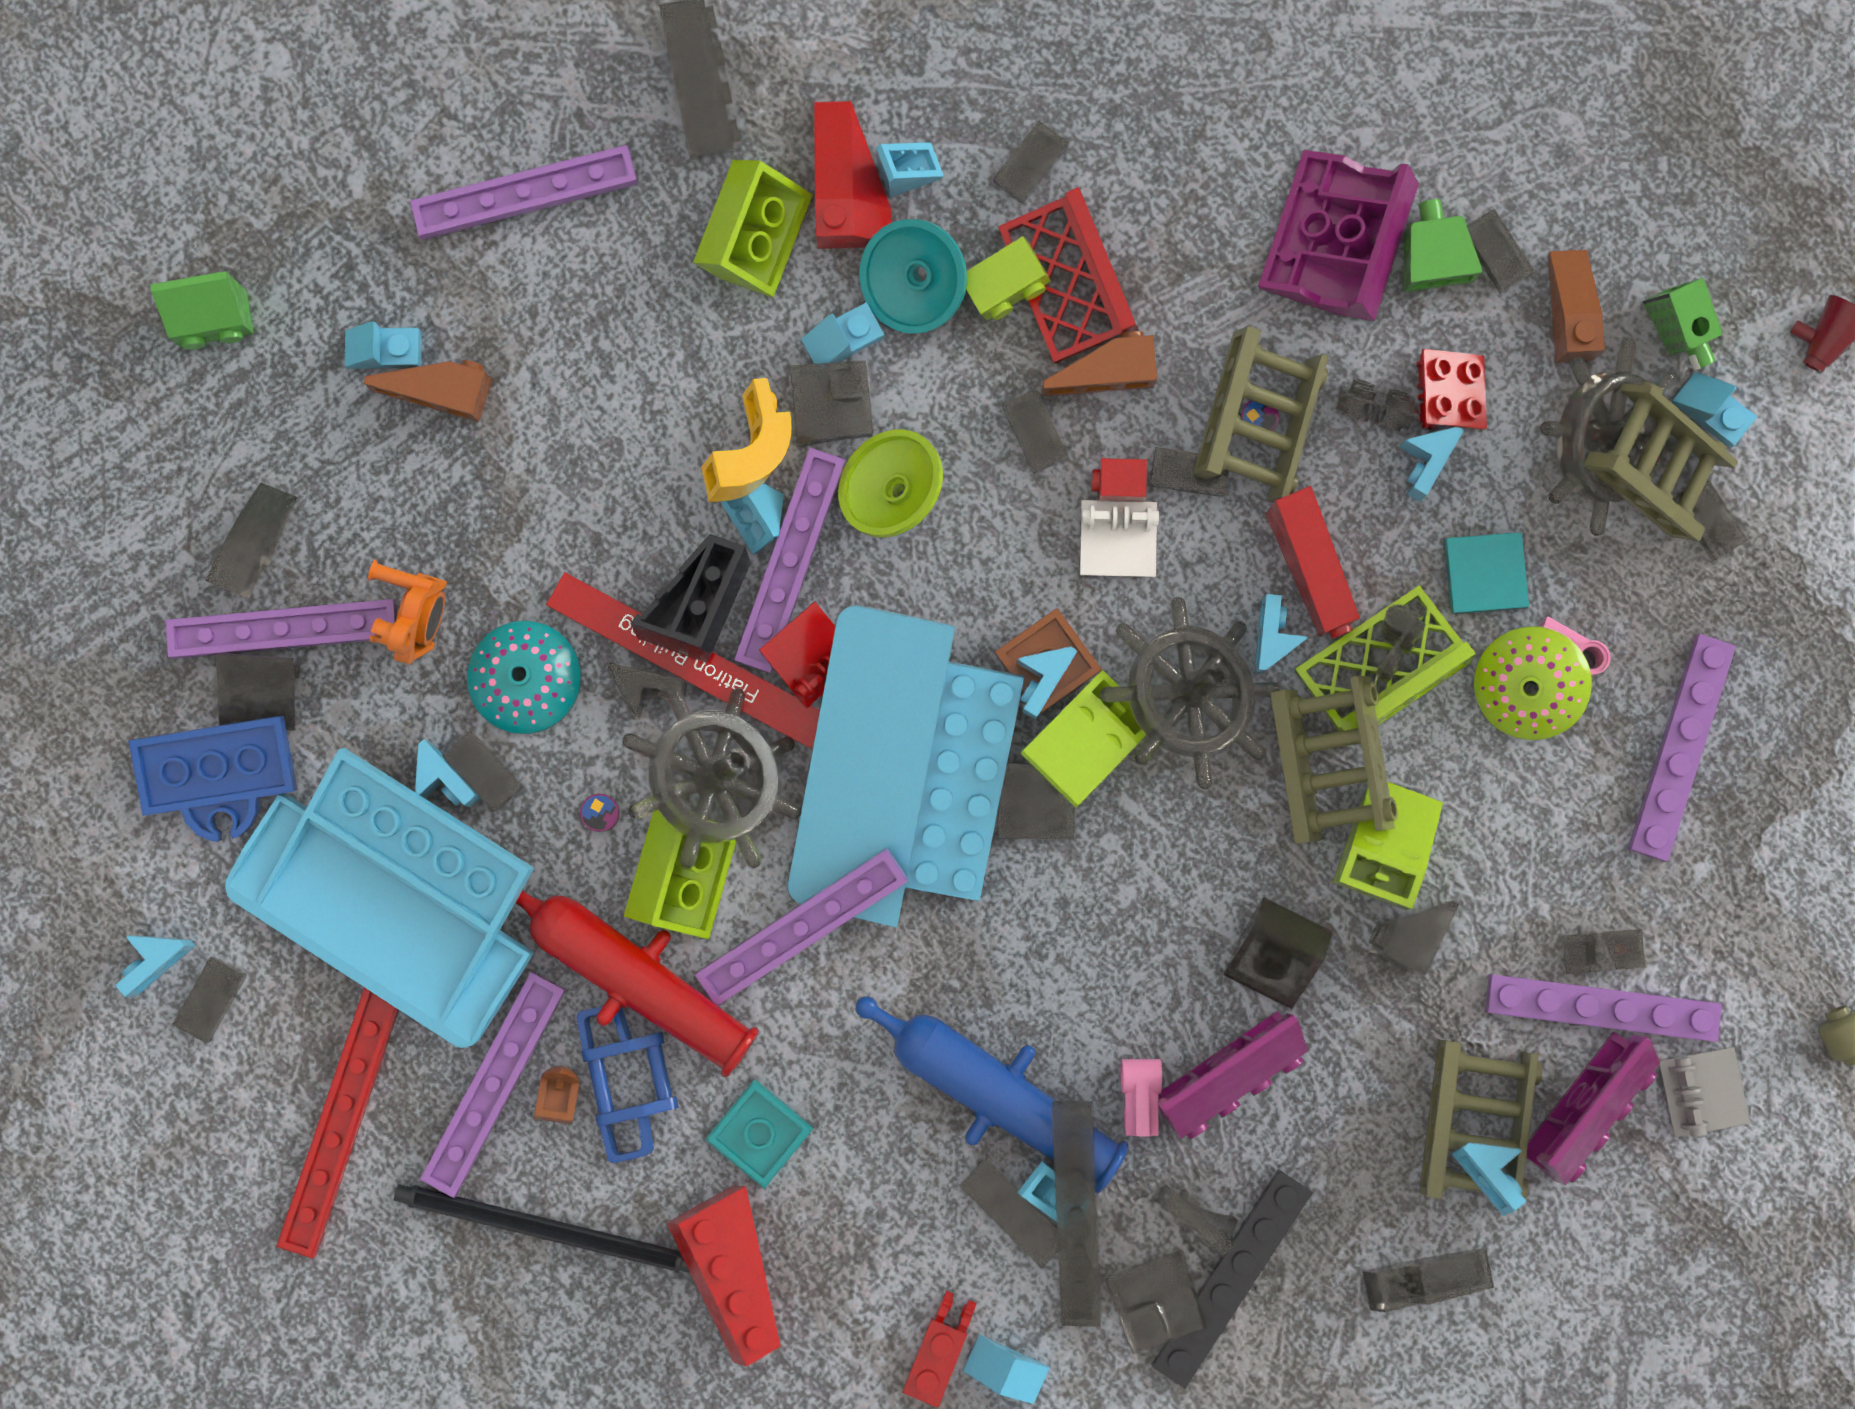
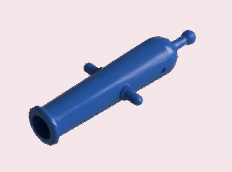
M869 996L862 997L856 1002L855 1010L861 1018L873 1020L892 1035L895 1040L894 1054L907 1071L925 1080L931 1086L975 1112L974 1115L977 1118L965 1135V1140L969 1145L978 1144L989 1126L994 1127L996 1125L1092 1184L1091 1190L1093 1193L1102 1192L1114 1177L1127 1154L1128 1143L1126 1141L1115 1142L1025 1079L1026 1075L1024 1072L1035 1056V1050L1032 1046H1023L1012 1064L1004 1065L969 1039L954 1031L940 1019L928 1015H916L908 1021L902 1020L878 1007L877 1002Z

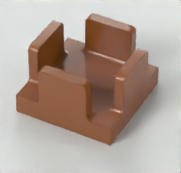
M1058 608L1051 611L994 653L1004 666L1005 672L1024 676L1021 696H1023L1031 681L1033 680L1039 684L1041 678L1016 663L1018 658L1066 647H1073L1078 650L1039 715L1074 693L1085 682L1102 670Z

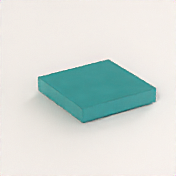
M1522 532L1452 537L1444 540L1451 614L1515 610L1529 607Z
M754 1079L705 1140L765 1189L814 1127L758 1080Z

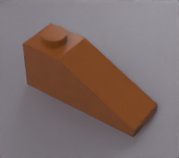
M1587 250L1549 251L1548 264L1555 363L1593 361L1605 351L1602 310Z
M1142 331L1122 333L1121 338L1111 340L1044 380L1042 397L1154 388L1157 382L1153 335L1144 336Z
M463 359L461 364L447 361L365 376L364 384L375 393L479 422L492 379L483 371L484 366Z

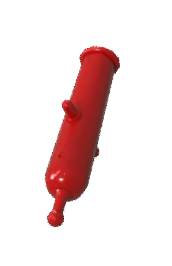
M523 890L515 903L522 907L531 918L529 931L535 943L543 951L607 992L606 995L609 999L596 1016V1020L600 1025H608L621 1007L626 1008L628 1006L722 1069V1077L731 1075L757 1038L759 1029L757 1027L747 1028L660 963L659 955L671 940V935L667 930L658 931L647 947L642 946L640 948L574 899L565 896H551L543 901L530 896Z

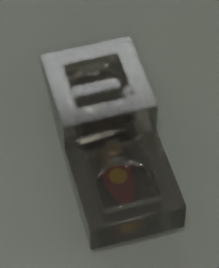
M1642 928L1562 935L1566 974L1646 968Z

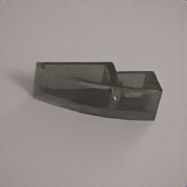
M260 483L233 524L205 581L249 599L263 565L268 566L297 497Z
M1486 1249L1432 1256L1362 1271L1370 1310L1384 1313L1417 1304L1430 1305L1494 1288Z

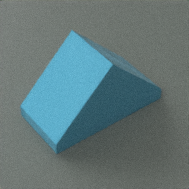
M931 143L880 144L876 147L877 165L890 198L944 177Z
M978 1334L963 1371L999 1395L1034 1404L1050 1367Z

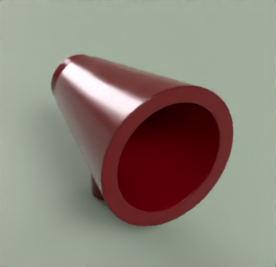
M1829 295L1816 329L1799 320L1796 321L1790 333L1809 343L1805 353L1806 357L1803 360L1807 367L1816 372L1823 373L1855 341V304L1841 297Z

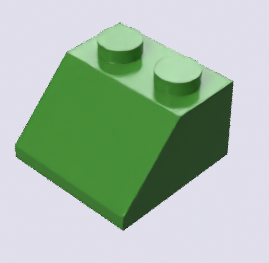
M226 271L150 284L151 293L168 338L185 350L201 349L206 346L205 343L218 340L221 343H236L242 341L243 336L254 334L247 291Z

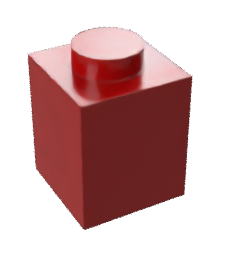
M1101 458L1099 469H1092L1091 491L1098 492V501L1144 502L1146 498L1147 459Z

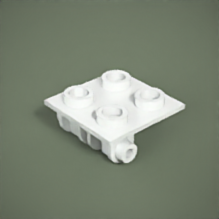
M1082 500L1080 575L1156 577V536L1159 523L1157 502Z

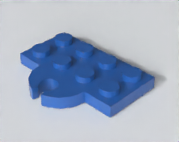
M284 715L128 741L142 815L181 810L185 823L193 832L210 841L218 842L222 840V832L216 827L214 821L215 815L218 812H226L231 816L233 826L230 830V835L234 839L244 834L254 824L260 811V797L297 790Z

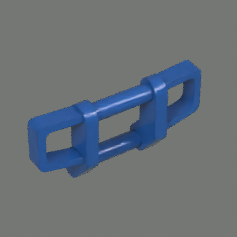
M601 1006L580 1011L577 1014V1023L582 1045L583 1062H588L599 1112L598 1115H595L597 1126L600 1127L609 1162L617 1163L651 1154L654 1146L649 1115L679 1108L677 1096H672L661 1047V1044L665 1043L663 1033L658 1032L632 1039L623 1008L621 1007L613 1018L621 1042L594 1048L590 1018L598 1014L603 1007ZM646 1048L657 1100L614 1110L603 1058ZM638 1118L641 1148L621 1153L617 1148L611 1124Z

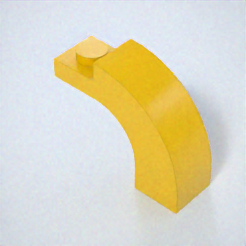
M768 378L753 379L742 394L750 429V445L739 450L713 451L701 467L709 502L734 500L757 490L780 464L787 452L792 431L790 412H776L777 399L774 392L770 390Z

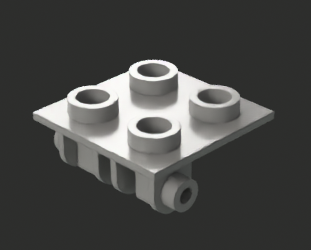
M1734 1047L1660 1061L1659 1068L1674 1138L1687 1135L1699 1137L1707 1135L1709 1131L1751 1124Z

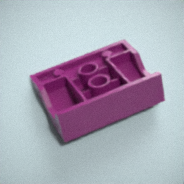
M1303 150L1258 287L1261 290L1340 316L1375 321L1419 186L1410 166L1401 163L1393 170L1365 167L1345 155Z
M1278 1011L1274 1012L1163 1088L1161 1094H1158V1109L1174 1133L1180 1139L1186 1135L1189 1140L1195 1138L1209 1127L1206 1121L1218 1113L1222 1118L1236 1110L1240 1106L1238 1099L1245 1094L1251 1092L1255 1096L1272 1084L1269 1078L1277 1072L1283 1070L1287 1074L1304 1062L1301 1056L1309 1050L1297 1018L1294 1014L1286 1013L1281 1016Z
M1612 1032L1528 1140L1526 1158L1557 1183L1566 1186L1569 1181L1571 1183L1575 1182L1586 1168L1584 1161L1592 1151H1599L1608 1141L1610 1134L1607 1131L1616 1120L1618 1122L1622 1121L1633 1108L1631 1100L1639 1090H1646L1657 1076L1655 1069L1660 1064L1653 1042L1646 1036L1631 1035L1627 1041L1617 1033Z

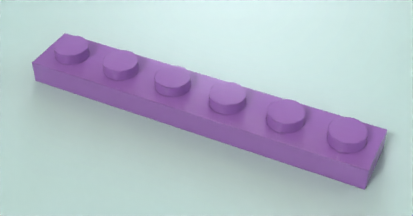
M628 145L417 198L410 200L418 235L421 240L638 185Z
M809 447L734 659L735 662L769 674L772 673V666L759 652V649L790 622L844 469L845 459Z
M394 599L169 619L166 620L168 658L179 659L370 641V635H375V633H371V628L376 618H381L391 623L396 622L397 603Z
M1703 634L1695 635L1627 850L1662 862L1669 861L1733 658L1735 645Z
M885 848L697 971L695 976L711 1000L716 1005H720L907 883L908 878L889 849Z
M530 972L420 1178L421 1181L453 1198L458 1195L567 989L535 972Z
M1489 974L1485 1012L1718 1042L1722 1004Z

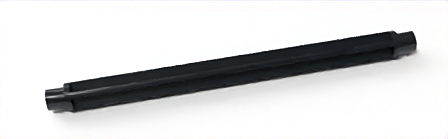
M398 1184L395 1191L394 1201L408 1204L409 1208H418L671 1270L678 1274L680 1271L690 1273L678 1250L458 1196L453 1198L445 1193L421 1188L418 1185L410 1187Z

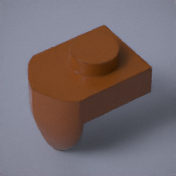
M559 1065L547 1069L541 1075L534 1119L573 1124L580 1081L572 1070L566 1066Z

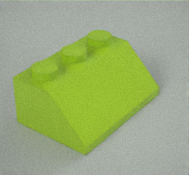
M732 160L693 263L719 279L769 297H774L813 194L760 160Z
M655 805L623 917L709 939L740 829Z

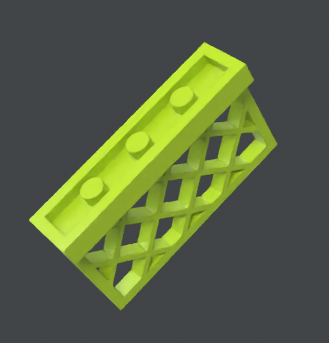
M1419 585L1353 629V631L1347 633L1295 668V673L1313 697L1323 696L1321 691L1334 694L1351 690L1335 687L1339 668L1360 671V676H1365V672L1388 676L1386 689L1378 694V704L1375 705L1379 726L1471 664L1476 653L1467 641L1465 643L1462 642ZM1417 598L1426 610L1424 623L1402 619L1404 606ZM1399 610L1398 618L1390 617L1392 614ZM1430 616L1437 625L1429 624ZM1379 623L1396 625L1393 644L1371 640L1373 627ZM1401 626L1423 630L1420 648L1398 645ZM1368 631L1367 639L1358 638ZM1427 632L1443 633L1452 645L1442 652L1426 650ZM1348 644L1365 646L1362 665L1340 661L1342 648ZM1370 647L1392 651L1389 669L1367 666ZM1337 652L1336 660L1327 659ZM1396 652L1419 655L1417 668L1411 673L1395 671ZM1424 656L1432 657L1430 660L1422 664ZM1318 664L1334 667L1331 686L1316 684L1307 672ZM1392 677L1401 678L1399 681L1391 685ZM1335 709L1324 711L1339 732L1358 728L1356 710L1342 719Z

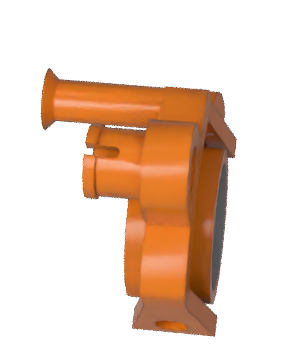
M375 559L369 570V581L377 579L406 588L407 590L401 601L396 622L391 623L381 618H376L371 628V633H375V635L371 634L369 639L370 642L386 645L389 651L394 652L395 661L410 665L414 660L434 649L435 642H432L439 628L445 606V593L441 590L446 588L447 581L422 573L413 575L380 565Z

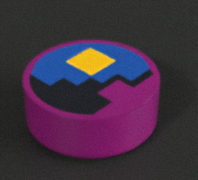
M1252 400L1246 403L1240 414L1241 420L1271 431L1275 429L1279 420L1278 410Z
M593 794L582 803L580 817L588 829L595 832H606L617 824L620 810L617 802L612 797L605 794Z

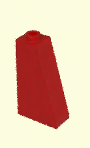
M1309 486L1275 500L1265 515L1318 636L1321 637L1329 633L1331 638L1335 639L1353 631L1351 624L1360 619L1312 487Z

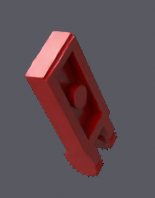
M945 1291L935 1317H931L902 1390L903 1394L939 1408L968 1335L966 1330L976 1308V1303L968 1300L963 1306L957 1327L945 1323L944 1320L947 1312L950 1311L954 1301V1294Z

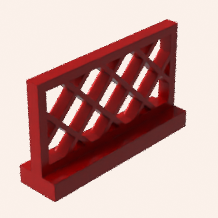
M1079 187L1066 192V196L998 226L1006 246L1013 242L1009 232L1023 226L1036 231L1030 244L1033 251L1041 233L1060 240L1052 259L1037 253L1035 254L1039 261L1050 265L1047 270V275L1050 279L1055 267L1074 274L1067 293L1048 287V284L1044 285L1046 290L1042 294L1028 300L1054 364L1117 338L1122 333L1139 331ZM1064 208L1068 222L1063 234L1061 235L1044 228L1048 216ZM1038 219H1041L1038 225L1032 223ZM1071 228L1074 232L1076 240L1068 237ZM1065 243L1081 249L1082 257L1077 269L1058 262ZM1085 262L1091 274L1082 271ZM1079 277L1095 283L1097 289L1091 303L1072 296ZM1045 292L1064 299L1056 318L1041 312L1039 305ZM1099 296L1105 309L1096 305ZM1069 301L1088 308L1081 327L1062 321ZM1093 311L1107 315L1113 329L1099 335L1086 330ZM1045 320L1054 323L1051 331H1049ZM1059 325L1078 333L1073 346L1060 352L1057 351L1053 341ZM1083 335L1090 337V339L1081 342Z

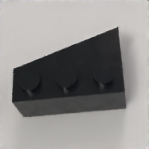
M709 534L678 569L679 573L665 589L662 587L655 594V600L641 615L637 614L630 622L637 638L708 663L751 564L746 547Z

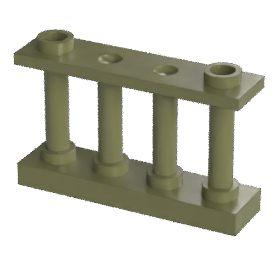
M1246 326L1233 332L1193 475L1208 479L1220 475L1224 470H1228L1271 486L1267 501L1274 503L1275 500L1294 493L1298 476L1295 474L1319 390L1322 389L1328 377L1326 364L1329 356L1320 354L1307 359L1305 364L1262 349L1261 344L1258 343L1261 330ZM1256 362L1301 379L1295 400L1251 384V380L1248 379L1251 366ZM1247 398L1290 414L1285 436L1241 420V416L1238 414L1241 401ZM1237 434L1281 450L1275 471L1231 456L1228 450L1231 436Z
M1642 382L1641 385L1623 383L1620 391L1635 403V406L1614 449L1609 450L1607 453L1590 451L1584 466L1668 536L1700 541L1706 528L1693 518L1695 514L1692 510L1713 467L1735 468L1738 461L1726 451V445L1712 439L1663 396V390L1660 387L1649 382ZM1649 415L1657 422V425L1636 468L1629 464L1630 459L1628 455ZM1669 434H1671L1679 442L1656 487L1651 482L1652 477L1650 473ZM1692 452L1700 460L1677 504L1672 500L1673 495L1671 492Z
M1369 676L1350 677L1352 686L1350 691L1302 699L1301 696H1298V690L1270 692L1295 844L1322 840L1321 832L1327 827L1374 820L1376 831L1395 829L1394 820H1397L1398 811L1394 798L1390 797L1384 765L1375 705L1378 704V693L1375 684L1370 682ZM1355 705L1358 728L1312 737L1305 734L1302 719L1305 718L1306 714ZM1361 743L1365 766L1317 775L1311 772L1309 756H1311L1312 752ZM1368 782L1371 805L1323 813L1317 809L1315 794H1317L1318 790Z
M1438 1039L1419 1193L1426 1197L1442 1199L1443 1190H1448L1449 1187L1482 1192L1467 1173L1453 1172L1450 1167H1446L1448 1151H1453L1454 1148H1460L1467 1143L1522 1150L1521 1153L1508 1163L1507 1174L1518 1182L1522 1189L1520 1194L1526 1200L1528 1180L1524 1178L1534 1090L1535 1085L1540 1084L1543 1073L1542 1063L1538 1062L1539 1054L1522 1052L1520 1063L1466 1055L1465 1051H1461L1462 1043ZM1463 1071L1518 1078L1516 1102L1461 1094L1460 1090L1456 1089L1457 1076L1462 1074ZM1461 1109L1514 1117L1511 1140L1457 1133L1455 1128H1451L1453 1112L1457 1113Z

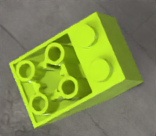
M1102 670L1040 732L1021 754L1076 808L1141 742L1157 723Z
M1388 782L1390 797L1394 798L1398 811L1397 820H1394L1395 829L1376 831L1374 820L1353 823L1332 883L1397 908L1409 910L1414 907L1426 873L1443 802ZM1368 784L1360 806L1371 805Z

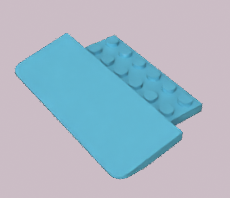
M858 605L845 608L837 619L788 881V890L791 897L797 903H803L874 855L888 848L907 876L908 882L856 915L855 918L897 928L905 888L980 901L1024 681L1023 675L949 662L955 625Z
M346 748L338 749L308 806H305L287 793L278 794L242 849L225 883L226 893L235 904L452 1045L460 1048L472 1046L480 1040L535 953L500 930L531 876L534 867Z

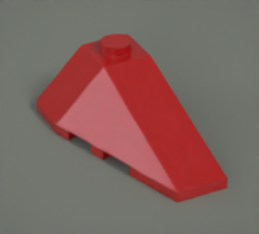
M814 102L815 218L818 249L865 248L870 239L880 229L892 223L890 204L852 102Z

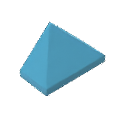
M762 484L757 490L744 497L721 501L722 506L753 555L765 548L779 536L784 494L765 484Z

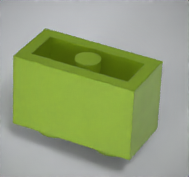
M1022 236L967 270L966 290L979 313L987 321L992 317L994 320H998L1012 312V305L1023 298L1028 301L1042 294L1046 290L1044 285L1051 282L1032 247Z

